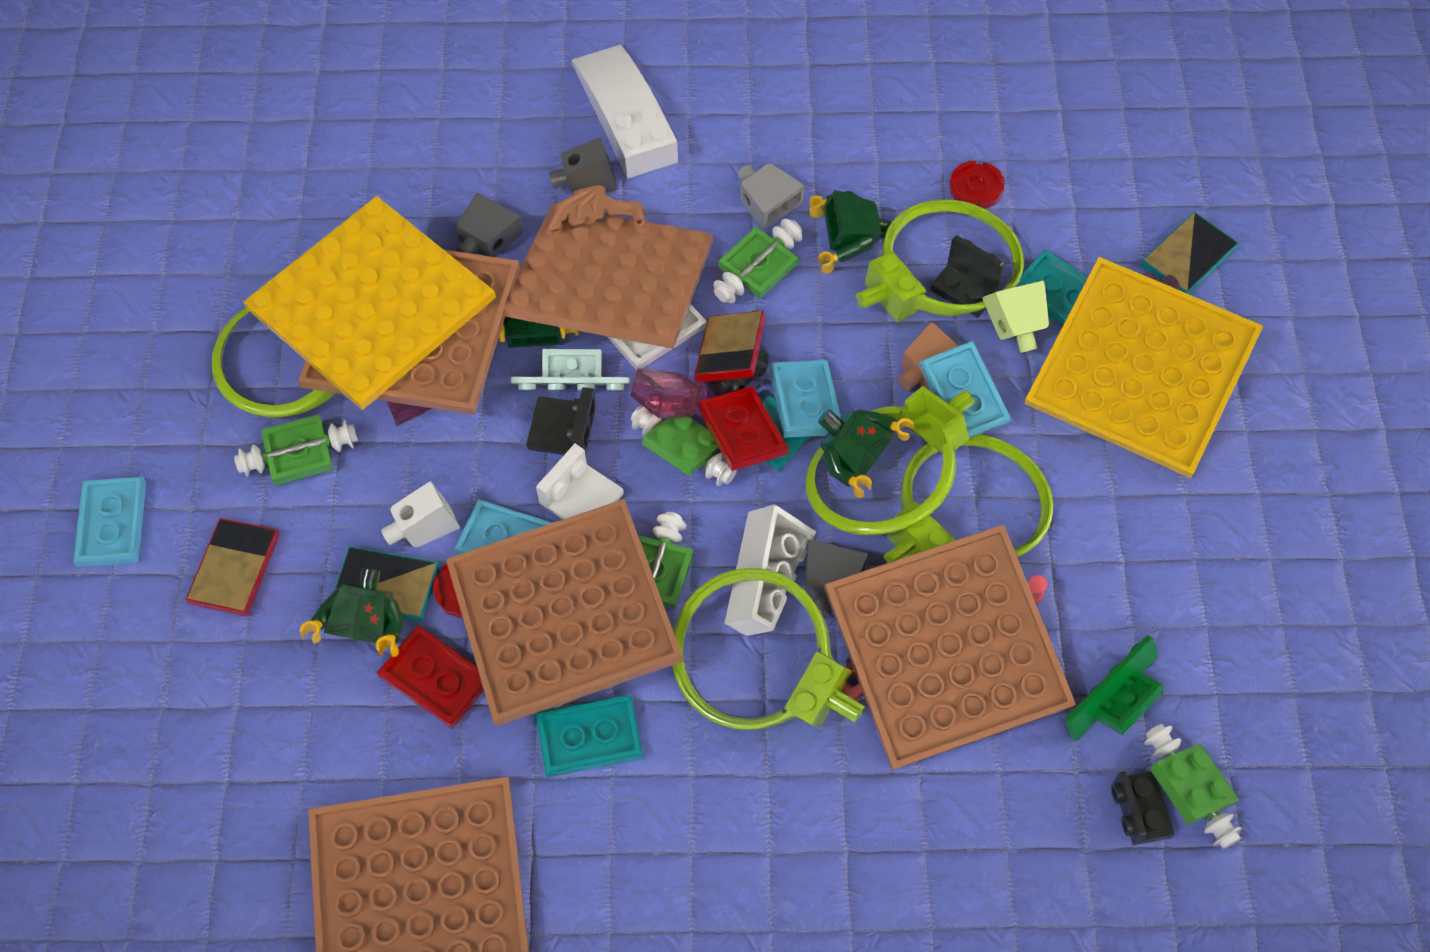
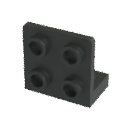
M955 235L951 241L947 265L932 282L930 291L953 304L966 305L983 302L982 297L998 291L1004 262L996 255L987 253L975 246L971 241ZM985 309L970 314L979 318Z
M582 387L580 398H575L574 401L539 396L526 443L527 449L565 455L574 444H577L585 450L586 455L596 411L594 389Z

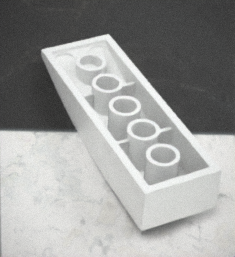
M621 45L572 59L573 67L627 179L678 163L677 140L648 84Z

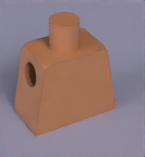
M931 322L904 352L901 365L904 373L898 377L899 384L906 391H910L917 384L931 391L918 364L924 359L959 345Z

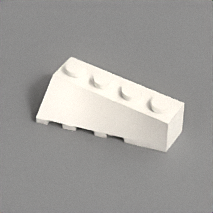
M775 504L749 511L736 569H766L784 575L795 582L797 577L795 570L798 563L804 561L808 552L805 547L809 540H813L816 531ZM758 580L733 583L725 624L745 636L773 631L786 603L787 597L785 593L787 590L778 585Z

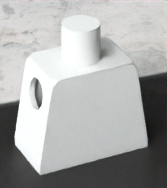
M430 481L390 508L395 522L382 528L381 531L389 545L406 538L413 547H419L458 530L460 526L449 503Z

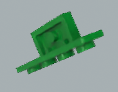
M1146 635L1140 643L1135 644L1130 653L1111 669L1099 685L1094 686L1089 695L1069 712L1065 722L1071 739L1078 741L1096 721L1123 735L1163 694L1162 684L1143 674L1158 657L1153 637Z

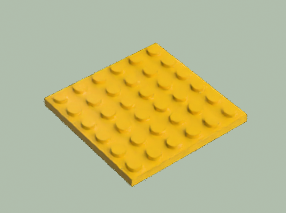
M375 196L243 301L248 311L363 411L493 301L496 295L492 288L378 196Z
M1098 257L1024 404L1188 478H1192L1263 329V325Z

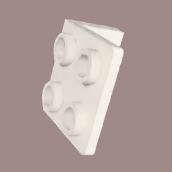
M574 444L536 486L539 504L561 519L616 502L624 494L623 488L587 465L585 450L577 444Z

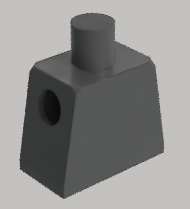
M601 137L561 154L563 168L549 172L553 188L569 184L572 193L575 190L596 185L605 187L606 192L618 190L614 170Z
M476 193L457 223L458 238L462 244L456 251L470 254L479 253L484 256L495 257L523 233L520 216L487 197Z
M809 540L805 591L815 601L823 617L830 618L832 608L824 589L825 584L865 571L868 553Z

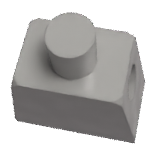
M747 164L740 169L738 177L742 180L740 184V199L763 230L803 203L804 185L775 165L766 164L756 171Z

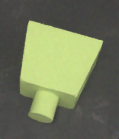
M1044 281L998 291L982 297L1001 340L1016 337L1020 353L1038 349L1033 332L1048 328L1049 326Z

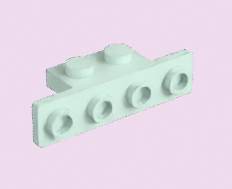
M543 349L542 377H511V383L518 385V390H536V385H548V390L563 391L565 390V385H577V390L581 391L582 387L595 390V385H607L608 391H624V385H631V379L629 377H602L601 349Z

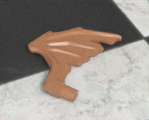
M596 185L575 190L572 196L557 203L554 206L555 211L548 224L547 231L551 232L552 230L560 229L561 223L567 217H569L568 222L571 225L583 224L586 219L590 221L601 219L606 211L610 215H631L634 225L641 227L645 224L644 216L646 212L641 202L616 201L605 195V187Z

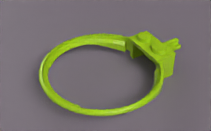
M948 199L922 202L907 208L892 221L884 238L881 256L869 262L864 283L868 289L857 293L855 298L858 300V306L860 308L864 307V309L880 302L897 323L914 315L918 309L944 316L962 315L986 309L984 302L960 305L945 303L924 295L926 289L893 252V244L901 229L911 220L927 213L947 211L972 216L992 227L1004 239L1011 252L1013 267L1011 277L1003 290L1015 288L1019 284L1024 269L1022 247L1010 227L999 217L982 207L964 201Z
M246 307L230 319L216 340L211 363L214 381L222 395L230 403L247 413L270 418L289 417L310 411L325 403L336 394L313 390L297 401L280 405H268L250 401L235 392L224 377L222 354L228 337L238 325L237 322L250 312Z
M922 386L905 400V406H889L872 410V412L893 417L896 421L903 418L912 420L914 429L910 430L943 453V465L938 484L932 494L921 505L899 517L876 522L856 521L836 514L823 503L817 492L815 473L818 462L824 453L821 447H819L810 461L805 483L808 500L814 511L829 525L839 530L859 535H881L896 532L920 522L933 513L946 499L954 484L957 470L955 450L969 440L965 418L962 413L975 403L974 398L970 396V392L967 390L961 391L946 403Z
M980 434L972 437L961 446L983 447L1008 457L1027 473L1037 489L1041 505L1040 520L1032 536L1024 544L1014 549L1018 558L1039 544L1050 527L1053 516V498L1049 484L1038 466L1015 446L988 435ZM929 443L919 449L908 463L900 491L902 511L894 516V518L904 515L919 506L916 501H913L912 494L915 475L920 466L930 456L939 452ZM929 515L908 528L888 533L886 537L896 547L886 553L883 558L887 563L956 540Z
M760 568L731 570L704 583L691 595L681 609L673 632L679 645L683 662L672 665L678 686L685 698L707 719L729 728L761 730L781 725L794 718H800L812 726L821 727L831 709L854 723L861 717L865 706L841 692L852 670L833 659L829 632L823 615L807 592L788 577ZM746 580L769 582L784 588L795 596L805 607L813 622L817 638V649L821 651V653L816 651L784 709L759 718L733 717L710 706L701 698L691 684L684 662V639L689 622L697 608L718 589Z

